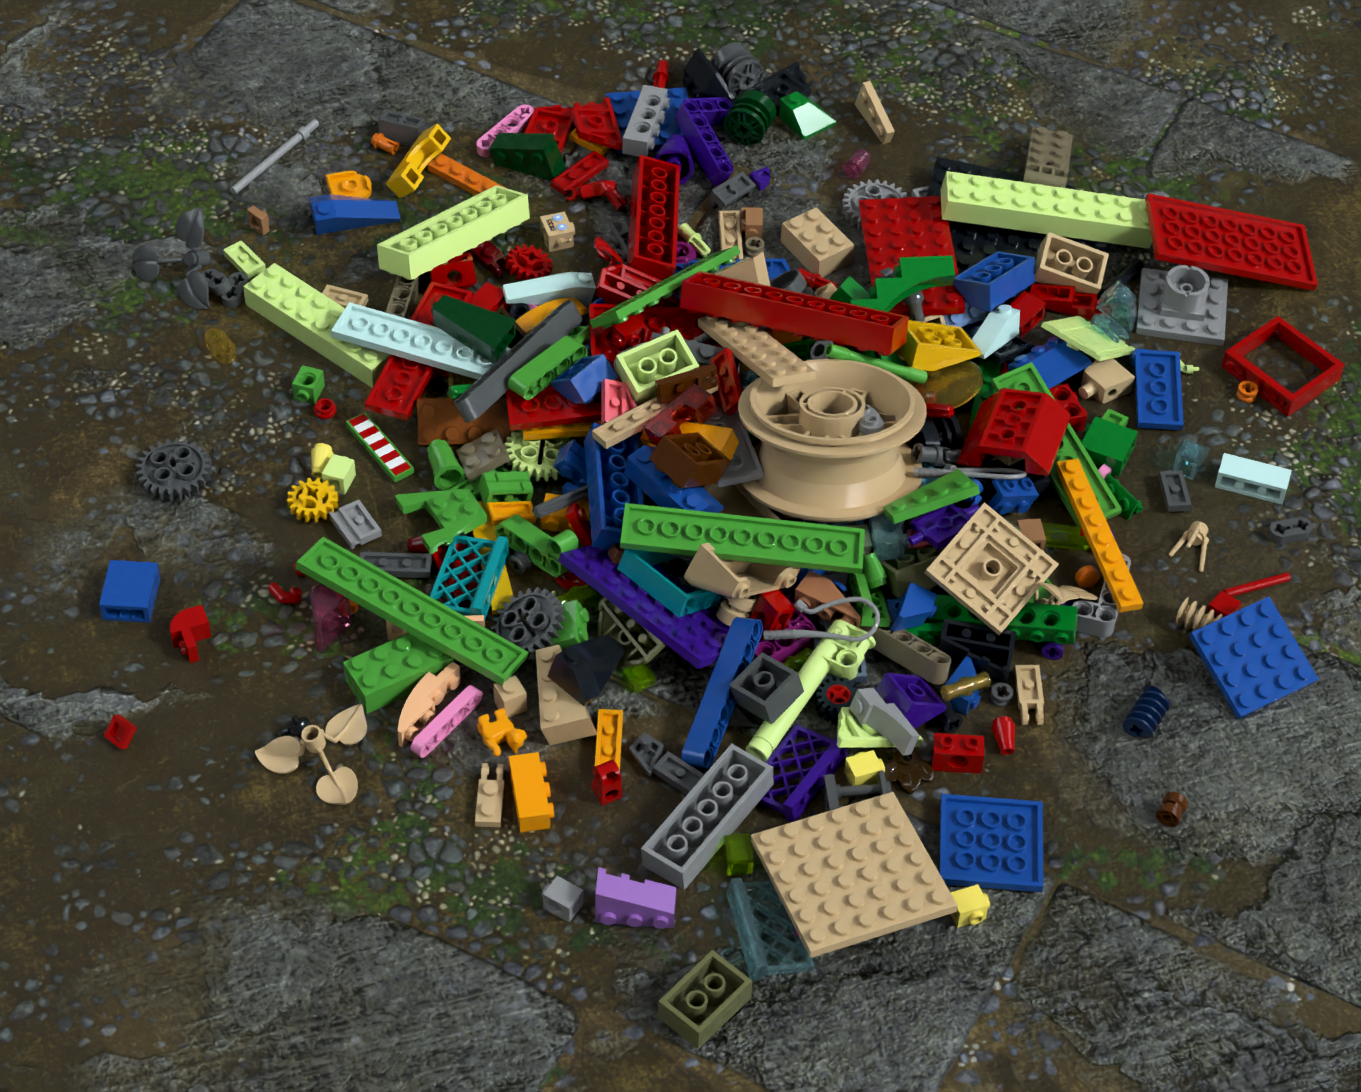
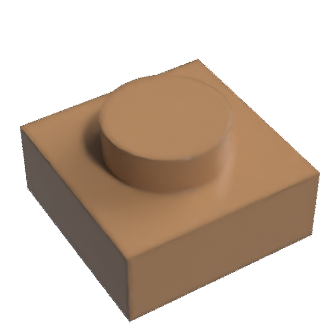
M254 205L247 209L249 226L262 235L270 231L268 215Z

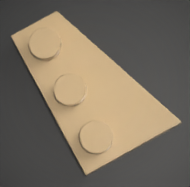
M871 81L863 82L854 105L882 144L889 143L895 131Z

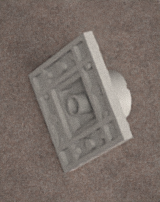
M1187 265L1176 266L1170 271L1142 268L1136 334L1223 346L1225 340L1228 279L1209 277L1202 269L1194 266L1188 267Z

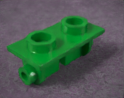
M1108 473L1104 480L1122 508L1121 514L1129 520L1133 512L1140 513L1143 510L1142 502L1131 495L1119 483L1118 479H1114Z

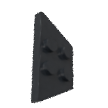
M797 61L748 89L760 91L771 98L775 104L776 112H779L780 99L797 91L806 97L811 96V88L806 82L804 73H801L800 64Z

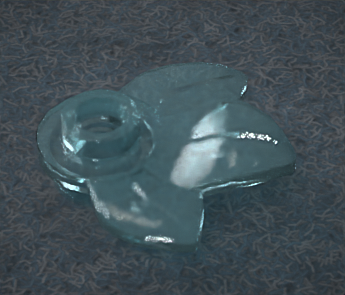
M1103 314L1093 315L1090 324L1097 332L1105 333L1116 343L1119 342V337L1127 341L1129 340L1127 331L1123 327L1118 326L1114 320Z

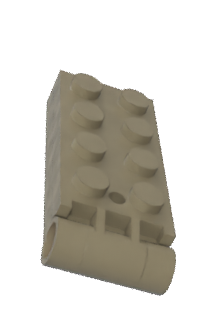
M1032 127L1023 182L1066 188L1073 135L1065 131H1051L1045 127Z

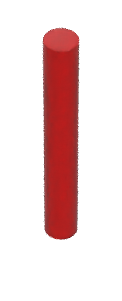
M1286 572L1227 588L1223 591L1234 597L1289 582L1291 576Z

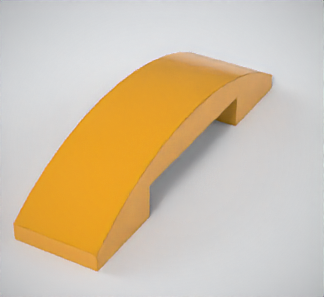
M561 298L535 307L517 319L516 323L528 334L531 331V327H536L555 308L568 300L574 302L581 316L588 313V309L576 298Z

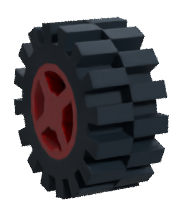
M831 677L828 678V682L825 680L821 682V686L817 688L815 708L816 711L818 710L820 717L824 715L825 721L831 718V723H836L841 707H850L856 691L859 689L858 687L855 688L853 681L848 684L849 679L844 678V681H840V677H836V681H833Z

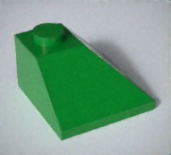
M797 91L780 99L779 118L803 140L836 125V121L812 99Z

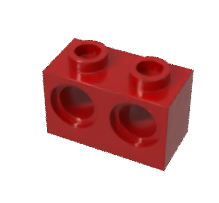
M1068 384L1050 388L1049 391L1056 402L1071 414L1069 423L1075 432L1084 430L1087 412L1078 402L1076 393L1072 392Z

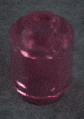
M864 149L854 151L843 164L845 174L853 179L859 178L869 167L871 155Z

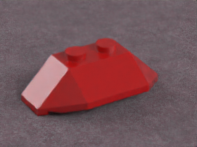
M619 264L601 270L597 289L606 304L619 305L662 280L627 265ZM674 295L665 299L661 297L659 299L660 302L653 305L680 307V300L675 298Z

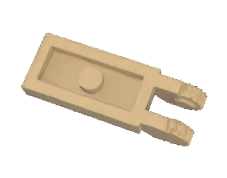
M1015 665L1014 676L1021 724L1028 725V709H1036L1035 720L1037 725H1043L1044 698L1040 666Z
M482 763L481 779H479L475 826L501 827L504 797V764H498L496 768L497 780H487L489 766L488 763Z

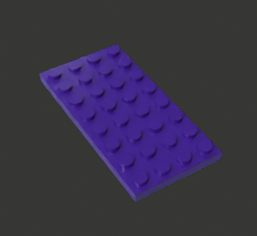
M589 545L560 554L558 561L697 669L717 662L730 626L717 618V610H715L714 606L677 617L617 569L623 552L596 548ZM652 565L655 570L686 594L694 592L682 585L679 579L666 573L660 565Z

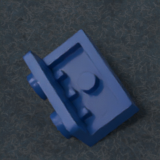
M1029 477L1022 479H994L992 483L997 493L987 505L1000 514L1024 513L1030 509V505L1039 494Z

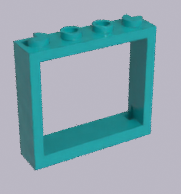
M625 549L617 568L677 617L707 609L726 600L725 596L703 589L686 594L652 567V565L678 558L666 553ZM681 559V560H683L686 564L690 565V563H691L690 561Z

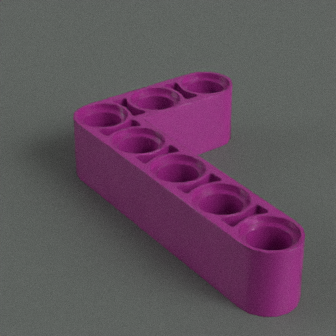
M779 589V590L781 591V593H782V594L790 601V603L794 606V603L792 602V600L782 591V589ZM795 609L787 628L784 629L815 631L811 621L797 609ZM814 638L763 640L757 646L753 661L763 652L785 665L809 652L813 648Z

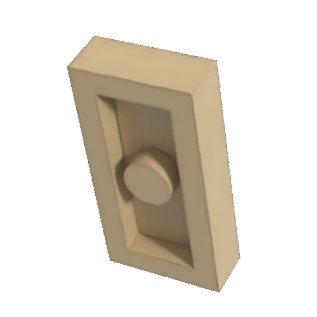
M328 284L322 293L344 308L347 307L349 302L364 307L368 303L367 294Z

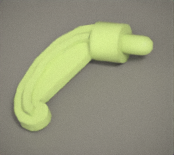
M1180 360L1181 372L1193 374V371H1199V367L1185 365Z

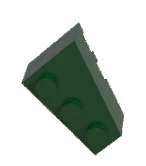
M499 133L489 147L495 165L545 180H553L566 167L554 134Z

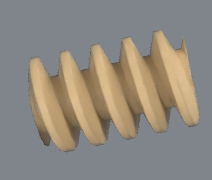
M1187 597L1177 613L1176 625L1181 626L1184 624L1185 630L1189 631L1193 628V631L1223 618V615L1220 614L1215 619L1213 618V609L1206 614L1205 605L1198 610L1196 609L1197 601L1188 605L1189 597Z

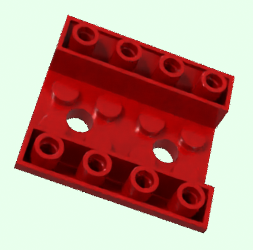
M1002 388L981 403L957 463L980 467L985 454L1024 458L1026 473L1049 476L1071 414L1047 393Z

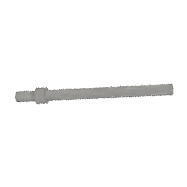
M313 119L305 127H300L293 137L230 188L231 193L236 195L297 143L306 140L310 133L319 126V122Z

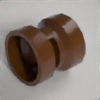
M1167 792L1162 800L1163 805L1158 807L1155 816L1163 825L1176 827L1182 819L1181 814L1188 807V800L1180 793Z

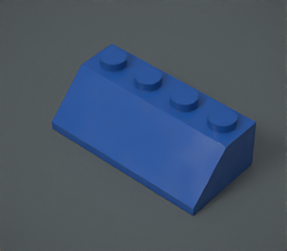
M996 251L955 276L952 284L971 307L980 308L981 311H992L996 306L1003 304L1007 299L1015 296L1018 292L1035 282V257Z
M644 445L627 457L624 474L658 506L719 513L723 510L724 506L702 486L679 488L671 482V478L666 473L658 471L654 466L655 464L649 459L656 447Z

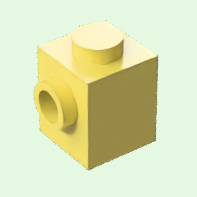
M874 750L859 752L854 756L847 757L845 760L844 773L850 786L877 784L879 771H884L885 773L884 763L881 758H877Z
M978 884L951 892L957 903V912L951 913L957 928L969 924L976 925L986 919L988 908H990V901L987 894L982 893Z

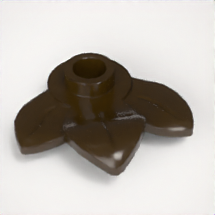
M914 749L911 755H908L911 759L910 761H905L902 757L903 755L897 750L893 760L885 767L886 781H890V783L898 781L902 788L910 795L916 791L921 780L926 782H933L934 771L928 761L919 758Z

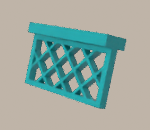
M461 535L454 537L453 542L448 547L430 597L436 600L446 596L449 601L444 603L445 606L463 616L484 615L485 621L509 555L507 537L498 536L496 541ZM457 543L466 544L469 548L458 552L456 545ZM483 547L491 548L490 552L482 556L477 551ZM474 553L477 558L466 563L463 557ZM459 560L462 565L452 570L449 564ZM481 563L484 569L474 573L471 568ZM467 570L470 576L460 581L456 575ZM452 577L456 583L445 588L442 582ZM475 581L478 585L477 588L467 591L464 586ZM460 588L464 594L453 599L449 593ZM467 599L471 602L470 608L458 606L459 603Z

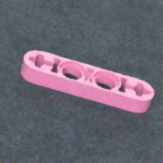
M520 105L477 140V153L482 157L492 156L489 147L495 140V135L499 133H520L528 126L534 112L533 107L530 105ZM508 124H516L517 126L509 127V126H507V125H508Z
M472 685L466 687L414 738L411 744V751L421 758L426 757L479 705L483 696L482 691Z

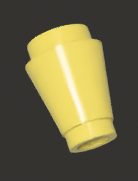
M318 443L311 450V475L316 479H322V472L334 454L330 445Z

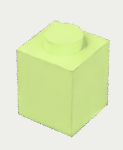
M333 454L322 472L323 482L328 480L329 486H335V492L345 495L356 476L355 461L345 456Z

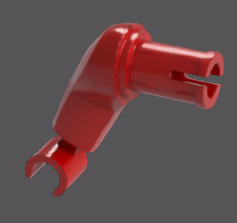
M613 180L587 183L579 186V190H574L571 187H567L564 192L573 191V196L566 198L568 201H574L577 196H580L581 199L607 197L616 211H620V207L623 209L628 204L617 190L618 184Z

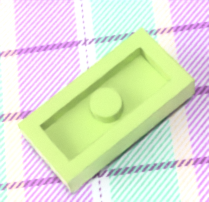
M242 240L223 249L224 256L240 272L245 273L248 279L266 270L265 263Z

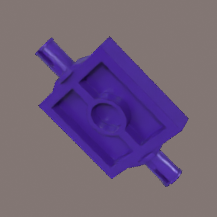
M950 504L912 520L911 528L916 534L907 538L909 544L914 546L921 541H927L937 550L945 548L971 519L970 517L977 512L979 506L974 504L966 509H962Z

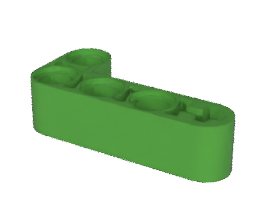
M564 336L516 371L508 381V388L525 400L532 399L576 361L588 356L587 348L570 336Z
M517 514L512 515L495 526L497 537H507L508 546L511 549L524 552L532 563L551 576L559 577L569 571L558 559L561 553L578 549L577 536L571 530H564L552 538Z

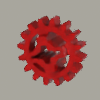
M523 244L522 248L516 245L514 249H510L505 261L507 263L506 269H511L509 274H516L517 280L521 278L529 280L548 276L551 274L553 265H551L552 259H547L548 253L542 254L541 248L537 250L534 248V245L527 248L525 244Z

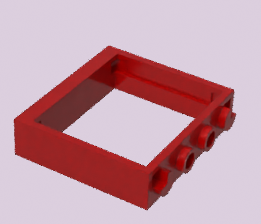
M1279 316L1226 350L1221 365L1223 369L1239 381L1254 382L1258 386L1257 394L1287 417L1341 379L1345 366L1339 359L1328 353ZM1272 336H1276L1321 369L1323 373L1295 393H1291L1243 356Z

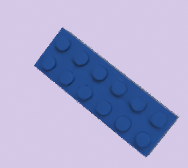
M593 423L584 440L592 547L624 553L625 549L620 548L625 503L644 505L643 491L624 474L627 457L639 449L638 437L636 433L606 449L592 436V430L602 424Z

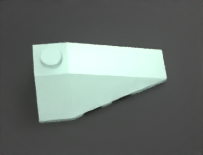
M564 272L505 284L502 290L506 303L542 305L556 299L576 298L585 307H589L596 286L592 273Z

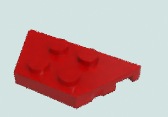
M603 98V103L595 105L594 102H590L586 105L572 108L571 115L579 139L617 150L623 149V140L610 98Z
M574 103V107L580 106V103ZM561 104L551 107H536L524 133L554 134L560 153H562L574 125L571 115L573 107L562 108Z

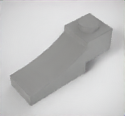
M874 688L857 689L849 709L859 722L867 724L882 734L902 755H911L920 735L894 703L886 704Z

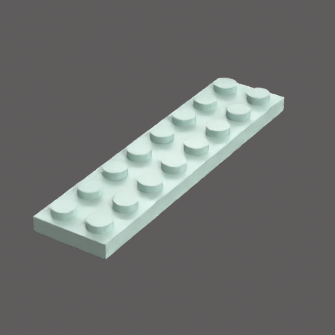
M350 302L331 330L332 338L477 380L494 365L438 327ZM507 348V349L505 350V352L502 354V356L500 357V359H501L509 350H511V348Z

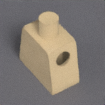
M1113 358L1103 361L1096 359L1092 365L1084 370L1081 381L1082 387L1078 389V392L1083 399L1093 396L1100 403H1106L1131 393L1135 376Z

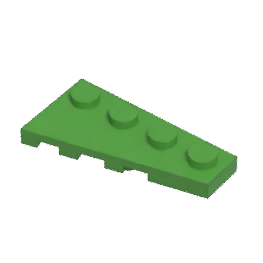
M956 469L884 506V515L892 523L896 524L980 494L979 485L959 469Z

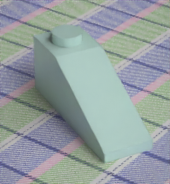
M1000 305L988 314L972 338V341L981 351L980 356H978L979 358L985 359L1019 334L1020 310L1014 309L1010 305Z

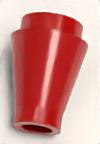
M998 717L992 721L991 730L1000 748V753L1002 755L1013 754L1015 752V723L1012 722L1011 717Z

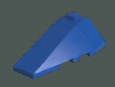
M333 194L308 198L317 235L401 221L396 201Z

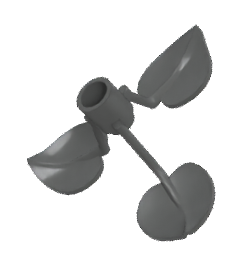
M200 207L183 213L176 223L178 238L181 241H186L185 246L192 249L184 257L158 259L156 247L147 244L141 245L134 251L132 264L139 278L144 281H152L159 274L158 263L185 261L193 269L185 274L186 279L182 280L179 284L181 299L190 307L208 309L210 308L208 282L204 274L197 271L202 270V267H206L210 263L209 252L204 249L201 250L199 247L204 238V217Z

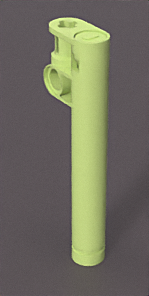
M840 619L834 620L827 630L828 633L850 637H861L867 634L866 631ZM871 636L861 642H850L822 638L798 672L804 692L772 725L764 720L746 746V752L766 762L827 673L840 677L842 680L844 678L854 679L857 676L859 666L865 658L864 654L868 649H872L876 645L875 639Z

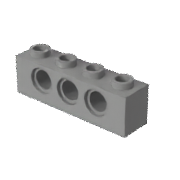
M643 85L623 136V154L638 157L640 155L648 156L649 151L654 149L655 137H658L660 132V123L663 124L665 110H668L670 106V98H667L668 89Z

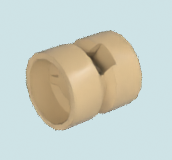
M758 595L747 596L741 599H732L725 596L726 600L721 602L716 612L717 618L728 626H731L735 617L748 618L749 612L753 610L758 600Z

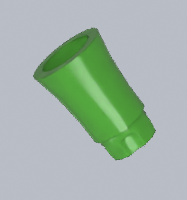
M436 439L430 442L427 452L435 486L441 490H449L464 481L466 477L465 471L458 463L452 448L446 440Z

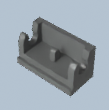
M386 110L379 119V133H383L384 137L401 145L412 147L419 135L424 131L425 119Z
M740 172L711 191L708 205L712 208L717 204L719 207L718 211H724L727 205L741 196L745 195L748 197L751 195L753 189L756 188V184L747 175Z

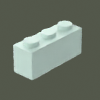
M1224 453L1215 488L1283 504L1292 470Z

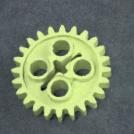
M523 429L517 430V432L512 431L511 437H507L505 443L506 450L511 459L507 462V465H512V470H519V472L528 471L529 477L535 476L536 481H539L541 477H544L546 482H548L549 477L557 480L558 475H562L553 467L559 450L571 440L575 442L576 440L568 437L524 441ZM545 440L542 464L539 465L540 442Z

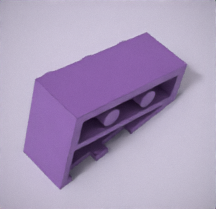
M598 867L595 893V922L605 925L625 924L632 927L674 928L676 887L646 879L644 883L629 880L630 875L622 873L620 877L606 874V869Z

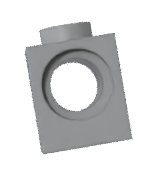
M556 876L552 883H547L541 894L543 897V909L567 922L573 919L584 904V890L559 876Z

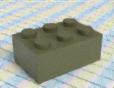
M711 950L659 1000L658 1018L695 1048L699 1049L751 998L753 981L715 951Z

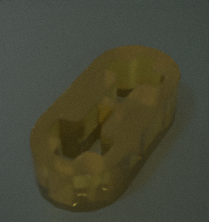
M212 328L206 331V346L217 360L222 363L233 362L237 356L236 347L225 332L219 328Z

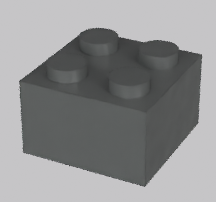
M763 652L729 685L736 704L771 725L804 692L798 672Z

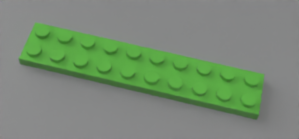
M625 503L620 548L695 556L701 544L710 543L715 548L714 553L719 559L862 574L865 529Z
M322 537L296 563L295 569L500 685H503L527 659L529 652L325 537Z

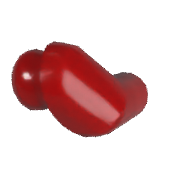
M273 582L267 588L279 603L296 604L301 600L302 591L298 587H292L289 591H284L277 582Z

